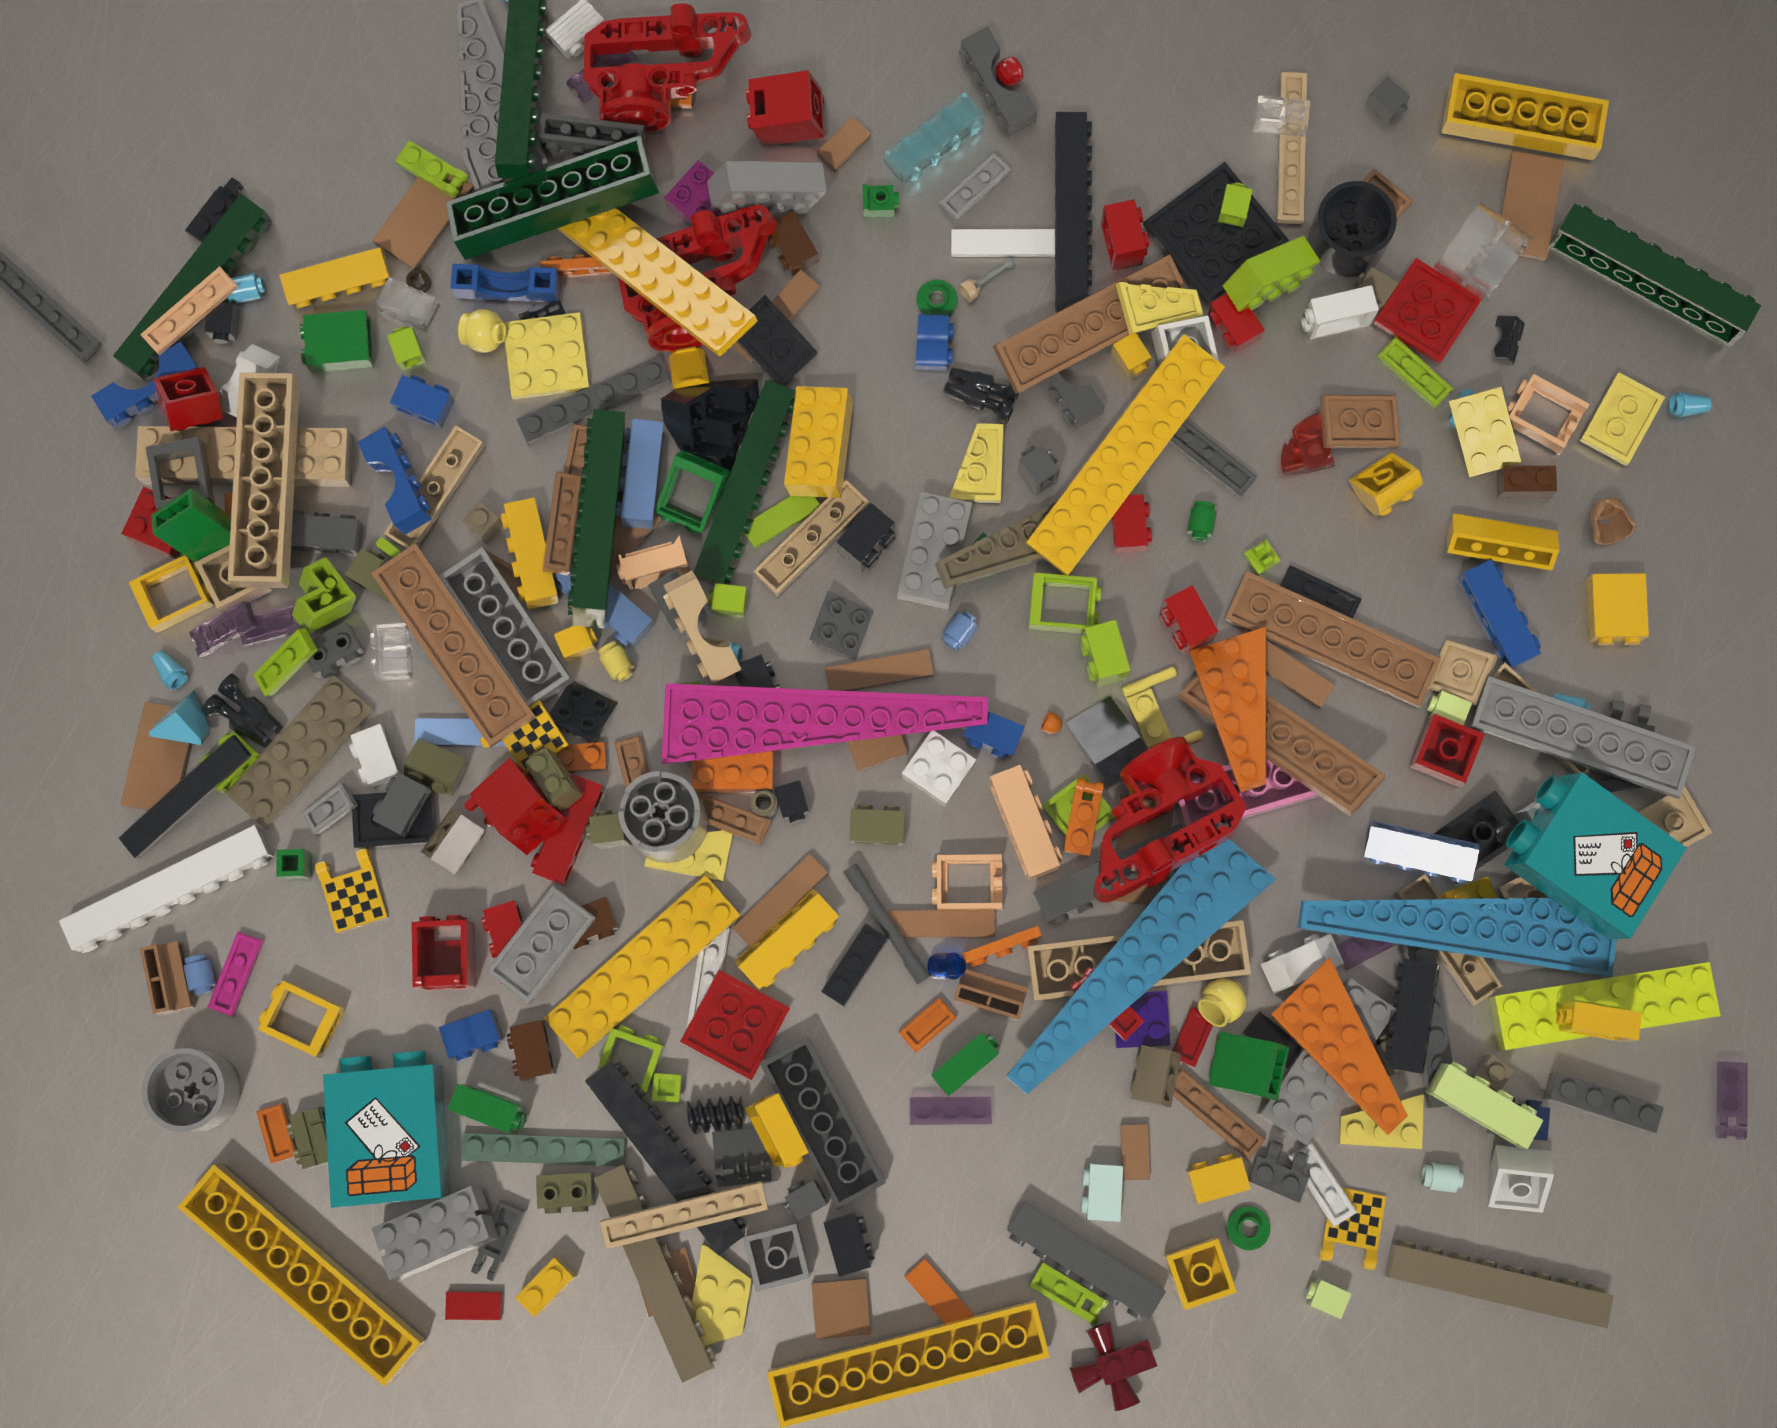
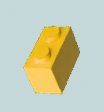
M1231 1153L1217 1157L1219 1162L1208 1165L1207 1160L1192 1164L1193 1170L1186 1172L1195 1203L1200 1204L1250 1190L1251 1187L1242 1157L1235 1158L1234 1154Z
M559 1256L554 1257L515 1299L533 1317H536L577 1275Z

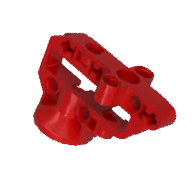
M685 3L672 5L671 15L619 18L602 22L584 36V80L588 84L590 91L600 99V120L644 125L646 134L665 129L671 124V99L689 98V94L697 91V83L719 76L739 46L746 44L750 40L751 30L747 19L741 13L716 12L696 14L694 8ZM717 28L715 32L708 33L710 29ZM714 48L712 57L703 62L651 65L631 63L617 67L596 68L597 55L625 54L635 50H648L649 52L678 50L680 56L697 58L703 55V49ZM666 79L664 83L656 84L659 80ZM615 82L613 86L606 87L608 83Z
M763 205L742 208L719 217L710 210H702L691 216V227L656 239L689 265L707 258H711L714 262L729 261L736 256L735 249L743 246V254L739 260L701 273L729 296H733L737 292L735 284L752 275L757 269L768 237L776 231L777 220ZM741 226L740 230L735 232L736 228ZM618 277L624 310L631 314L636 321L644 324L647 340L651 348L657 351L675 352L677 349L694 346L698 348L704 345L657 307L649 312L650 308L654 305L640 294L635 295V290Z
M1178 736L1148 749L1123 768L1120 777L1131 795L1120 800L1121 804L1111 811L1116 822L1106 831L1101 842L1099 875L1093 886L1094 897L1100 902L1107 903L1121 898L1144 885L1147 888L1152 887L1167 878L1170 871L1216 848L1232 837L1246 810V804L1222 765L1197 758L1186 739ZM1198 775L1202 778L1203 782L1195 783L1190 779V776ZM1218 787L1227 800L1228 805L1163 839L1159 837L1143 848H1139L1137 853L1123 860L1119 859L1112 847L1111 842L1122 837L1125 831L1139 824L1143 826L1171 811L1173 805L1182 799L1188 802ZM1143 800H1153L1156 807H1146L1143 804ZM1220 821L1222 824H1229L1228 828L1225 825L1218 828ZM1173 846L1176 849L1183 847L1182 852L1180 853L1178 850L1173 851ZM1125 870H1132L1136 873L1137 877L1135 879H1128L1124 876L1123 872ZM1102 883L1105 886L1112 884L1111 890L1109 891L1107 888L1102 889Z

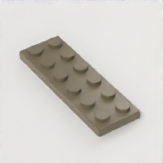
M333 675L232 786L226 795L263 828L268 829L349 740L350 735L354 734L375 710Z

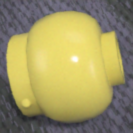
M477 309L473 312H465L461 316L458 325V337L462 345L469 346L472 350L479 353H488L494 351L500 343L504 342L506 326L496 312L490 309Z
M1218 978L1206 985L1202 992L1201 1000L1198 1003V1008L1207 1022L1217 1027H1224L1227 1023L1234 1022L1243 1015L1247 1006V998L1243 986L1238 981Z

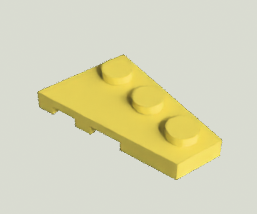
M1126 282L1115 284L1129 335L1154 329L1158 325L1203 316L1197 290L1151 287V285L1145 284L1132 285Z
M977 423L949 498L966 502L1001 503L1003 424Z
M723 830L707 832L701 846L688 858L674 863H659L646 858L644 866L700 878L707 875L710 880L724 882L733 834Z
M1424 1094L1401 1100L1408 1116L1389 1135H1386L1363 1110L1339 1116L1338 1144L1422 1149Z

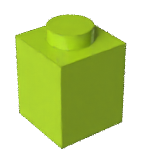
M1241 183L1227 184L1218 222L1243 227L1253 189L1247 188L1246 185Z
M406 326L399 327L393 330L392 334L387 335L396 362L402 371L426 362L417 334L412 326L409 328Z
M715 583L714 591L709 590L708 606H712L713 614L745 618L747 588L744 586Z

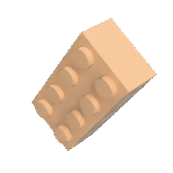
M1021 765L990 776V788L1027 882L1058 871L1061 860H1063L1057 845L1052 846L1050 838L1053 833L1048 820L1042 821L1040 816L1043 808L1038 795L1033 796L1030 788H1032L1031 785L1033 783L1028 770L1023 771Z

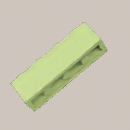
M1452 1061L1451 1065L1446 1063L1440 1064L1425 1092L1515 1146L1523 1149L1529 1148L1543 1122L1542 1119L1535 1116L1537 1113L1535 1109L1523 1103L1520 1107L1512 1102L1513 1096L1502 1090L1495 1092L1489 1088L1490 1083L1479 1076L1470 1077L1465 1074L1467 1069Z

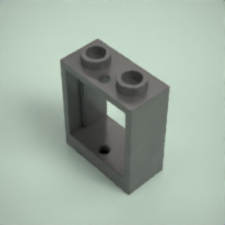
M199 437L146 447L157 510L177 498L165 500L159 463L191 456L195 457L200 486L199 494L215 504L206 447Z

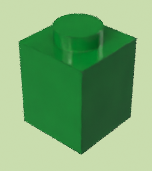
M305 849L276 850V877L283 880L311 879V852Z

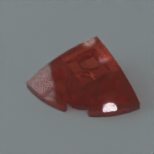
M1313 414L1298 423L1292 429L1293 436L1288 444L1284 443L1282 448L1281 468L1283 475L1304 474L1334 467L1335 463L1330 448H1324L1320 414Z

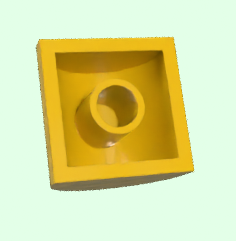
M1393 452L1349 480L1358 499L1374 515L1390 513L1394 504L1411 499L1414 495L1413 492L1423 484L1419 470Z

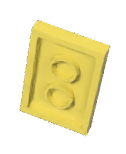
M1618 372L1580 441L1627 466L1665 397Z
M1501 386L1449 400L1469 477L1498 470L1502 466H1513L1522 463Z

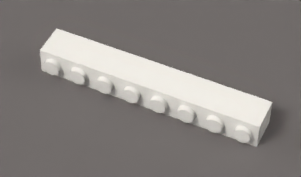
M254 825L59 920V923L71 950L86 953L97 948L98 942L105 939L111 941L122 935L121 931L129 927L136 929L147 923V918L154 915L160 917L171 911L170 907L178 903L185 905L196 899L194 895L203 891L205 893L212 892L220 887L219 883L227 879L234 881L244 876L243 871L252 867L253 869H258L267 865L268 859L274 857L262 829Z

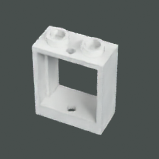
M1372 285L1311 299L1305 309L1304 317H1301L1303 331L1308 332L1309 339L1370 326L1379 310Z

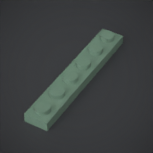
M462 1133L461 1161L621 1166L625 1165L626 1139Z

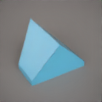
M193 690L157 721L149 731V736L202 745L210 734V727L205 715L201 712L200 703Z

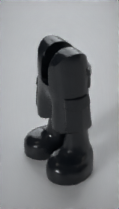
M951 368L948 377L964 386L947 382L943 389L945 395L963 402L965 406L980 412L987 408L998 416L999 422L1008 424L1013 413L1014 403L1017 402L1019 393L1015 394L1010 382L1008 384H999L994 382L993 375L980 371L972 372L960 368ZM991 393L1004 398L1005 401L994 400L987 395Z
M231 673L221 682L218 691L240 706V711L237 712L218 694H214L203 704L201 712L205 716L220 715L229 719V728L240 736L248 737L258 745L267 748L272 740L262 730L260 731L256 728L259 722L263 723L265 728L272 730L276 734L281 731L283 726L268 712L267 707L255 696L247 698L242 693L239 678Z

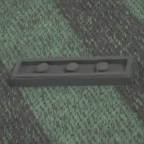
M1186 420L1169 441L1170 444L1239 498L1243 496L1257 479L1255 474Z

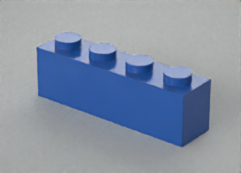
M1491 559L1462 573L1458 580L1502 663H1506L1513 669L1540 655L1539 649L1541 645L1538 638L1534 634L1531 635L1527 627V617L1516 607L1514 603L1516 598L1513 591L1509 587L1506 588L1502 580V570L1497 564L1494 565Z

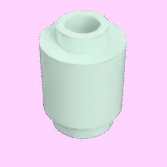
M1431 1162L1430 1165L1424 1164L1421 1177L1422 1186L1428 1187L1429 1190L1456 1193L1458 1188H1462L1464 1173L1459 1171L1458 1165Z

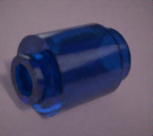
M934 953L928 960L927 968L931 977L936 980H955L965 973L966 961L958 953Z

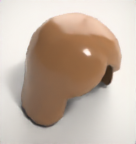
M1607 497L1597 501L1589 513L1594 541L1599 545L1619 542L1632 535L1637 527L1636 522L1629 515L1625 505L1621 500L1614 497ZM1611 518L1609 524H1600L1598 522L1600 520Z

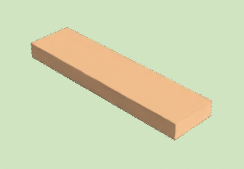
M219 266L140 335L160 356L239 287Z

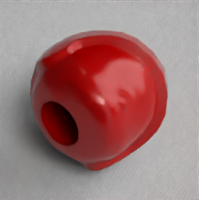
M1015 57L1004 58L996 66V79L1001 85L1012 86L1024 78L1022 65Z

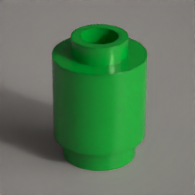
M1206 501L1194 502V507L1190 509L1187 534L1191 535V539L1207 541V538L1213 537L1217 514L1215 504Z

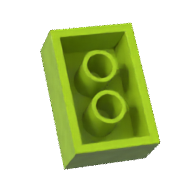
M1303 235L1247 259L1225 282L1223 287L1239 312L1246 308L1254 310L1267 299L1269 302H1272L1279 298L1283 292L1287 291L1290 294L1300 288V282L1309 278L1314 273L1313 269L1320 260Z

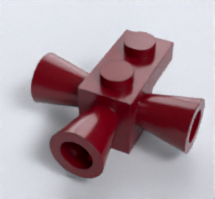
M1111 1321L1086 1330L1085 1332L1099 1354L1094 1356L1096 1361L1094 1364L1069 1367L1078 1393H1082L1103 1380L1105 1385L1110 1384L1114 1411L1124 1410L1140 1403L1141 1401L1127 1378L1157 1367L1148 1339L1123 1348H1115Z

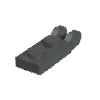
M499 1201L492 1217L499 1239L478 1248L477 1251L479 1253L473 1264L472 1273L478 1274L487 1255L494 1258L493 1264L487 1273V1279L490 1281L494 1280L501 1262H504L526 1210L506 1201Z

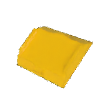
M694 346L677 349L675 352H672L669 356L673 389L709 383L704 350Z

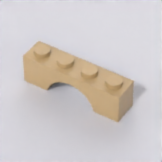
M690 571L664 584L663 587L667 594L663 595V598L669 610L675 609L678 617L674 618V621L680 632L686 631L689 640L685 641L690 653L692 656L697 654L701 661L696 665L702 677L708 676L714 684L741 670L726 639H710L703 636L698 630V616L708 600L694 573Z

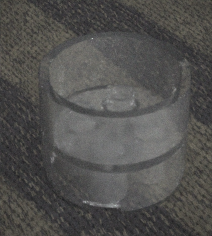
M1480 202L1442 253L1434 268L1486 303L1525 251L1533 237L1483 202Z

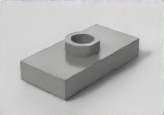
M340 783L301 813L313 834L319 835L357 807L358 804L346 783Z

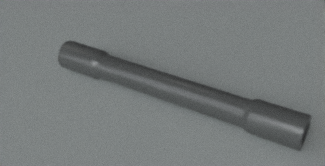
M857 863L847 868L843 873L854 890L859 893L902 958L906 969L918 985L929 978L931 975L904 939L870 887L869 881Z

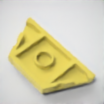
M702 1244L692 1299L694 1310L690 1312L694 1321H700L705 1332V1336L702 1339L705 1346L742 1335L752 1278L720 1255L718 1256L709 1246Z

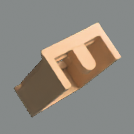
M1533 374L1530 381L1523 380L1516 392L1521 395L1517 403L1511 401L1507 408L1511 425L1516 431L1552 449L1559 456L1590 404ZM1533 392L1571 411L1557 437L1519 418Z
M678 536L674 544L668 542L625 554V558L618 555L620 563L616 564L622 584H627L631 591L647 587L650 583L675 569L680 576L691 571L680 536Z
M1002 854L937 855V862H932V878H937V888H932V904L937 905L938 910L1003 911ZM948 864H990L991 903H948Z

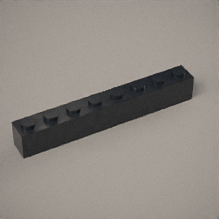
M1056 112L1055 313L1090 296L1087 295V285H1092V270H1087V260H1092V245H1087V236H1092V220H1087V211H1092V195H1087V186H1092V170H1087V161H1092V146H1087V137L1092 136V121H1087V112Z
M614 1058L610 1059L586 1078L585 1082L676 1201L716 1192L710 1185L713 1182L710 1175L705 1169L700 1171L694 1164L696 1158L688 1147L685 1149L681 1147L677 1141L680 1139L677 1132L672 1126L666 1127L661 1121L662 1113L655 1104L651 1106L644 1098L646 1092L638 1082L633 1084L627 1075L630 1072L621 1060L616 1062ZM740 1216L697 1228L719 1256L745 1236V1229L743 1227L746 1226V1223Z

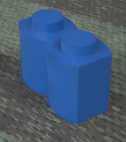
M918 314L916 370L947 371V364H952L953 349L948 348V339H954V323H949V316Z
M491 1009L439 1027L448 1058H456L457 1062L473 1057L471 1052L482 1049L483 1053L498 1048L497 1043L503 1041L494 1010Z

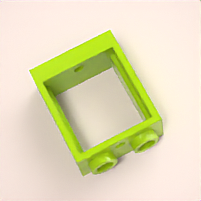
M1034 573L1029 629L1083 634L1086 627L1099 624V612H1095V601L1100 602L1102 586H1097V578ZM1043 585L1089 589L1086 625L1040 621Z
M621 1025L618 1030L611 1028L597 1069L610 1060L617 1037L653 1049L654 1051L641 1085L646 1092L644 1098L647 1100L654 1080V1073L658 1069L665 1046L659 1044L661 1039L645 1034L644 1039L634 1036L635 1030Z

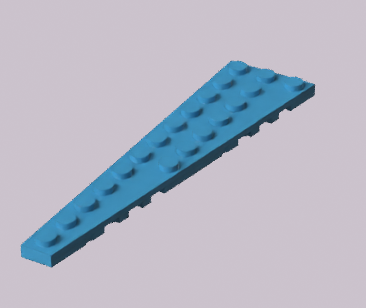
M1230 839L1180 866L1005 1077L1025 1094L1031 1092L1272 884L1276 878Z
M1551 898L1301 901L1297 927L1312 931L1603 977L1613 976L1617 939H1606Z

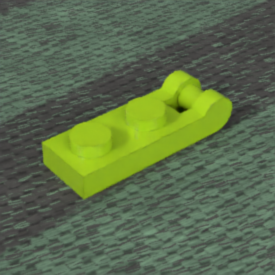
M410 140L395 160L396 164L454 199L460 193L458 189L462 183L466 184L469 176L462 170L456 169ZM449 176L453 178L450 184L445 183Z
M1042 1262L1029 1284V1287L1094 1326L1099 1321L1097 1317L1102 1308L1105 1309L1109 1303L1104 1298ZM1086 1298L1093 1302L1088 1311L1081 1308Z

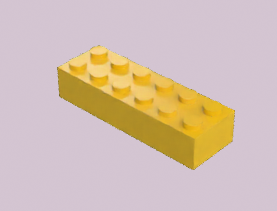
M1455 73L1448 87L1441 133L1594 160L1602 147L1609 100Z

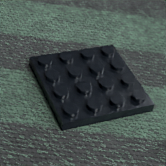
M1226 162L1215 168L1143 222V226L1167 255L1171 254L1176 267L1192 287L1197 290V293L1206 304L1225 291L1223 287L1225 282L1247 259L1289 242V239L1253 195H1251L1243 227L1218 222L1227 184H1243Z

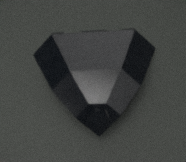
M758 380L709 381V383L677 388L662 397L663 421L679 450H684L729 470L731 473L738 449L747 431L751 414L754 412L759 399Z

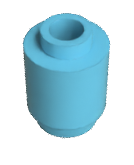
M256 273L231 278L239 288L227 298L229 302L235 301L236 303L262 298V293L266 292L263 278L258 277Z

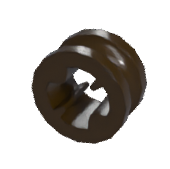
M414 269L408 273L406 283L411 292L416 295H423L430 290L431 280L424 270ZM417 277H421L425 282L423 285L420 283L421 287H416L413 282L414 279L418 280Z

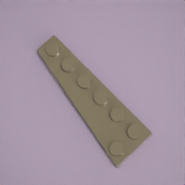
M1056 502L975 542L971 546H967L939 560L935 566L944 589L1044 559L1026 545L1025 542Z

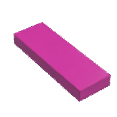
M237 932L207 1008L235 1017L264 941Z

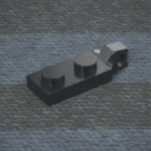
M232 177L224 187L220 186L215 190L185 231L202 243L238 198V195L244 189L242 184Z

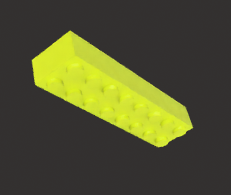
M1710 962L1488 997L1498 1051L1591 1037L1559 1031V1024H1556L1558 1009L1562 1008L1564 1003L1575 1001L1641 1012L1640 1029L1721 1016Z

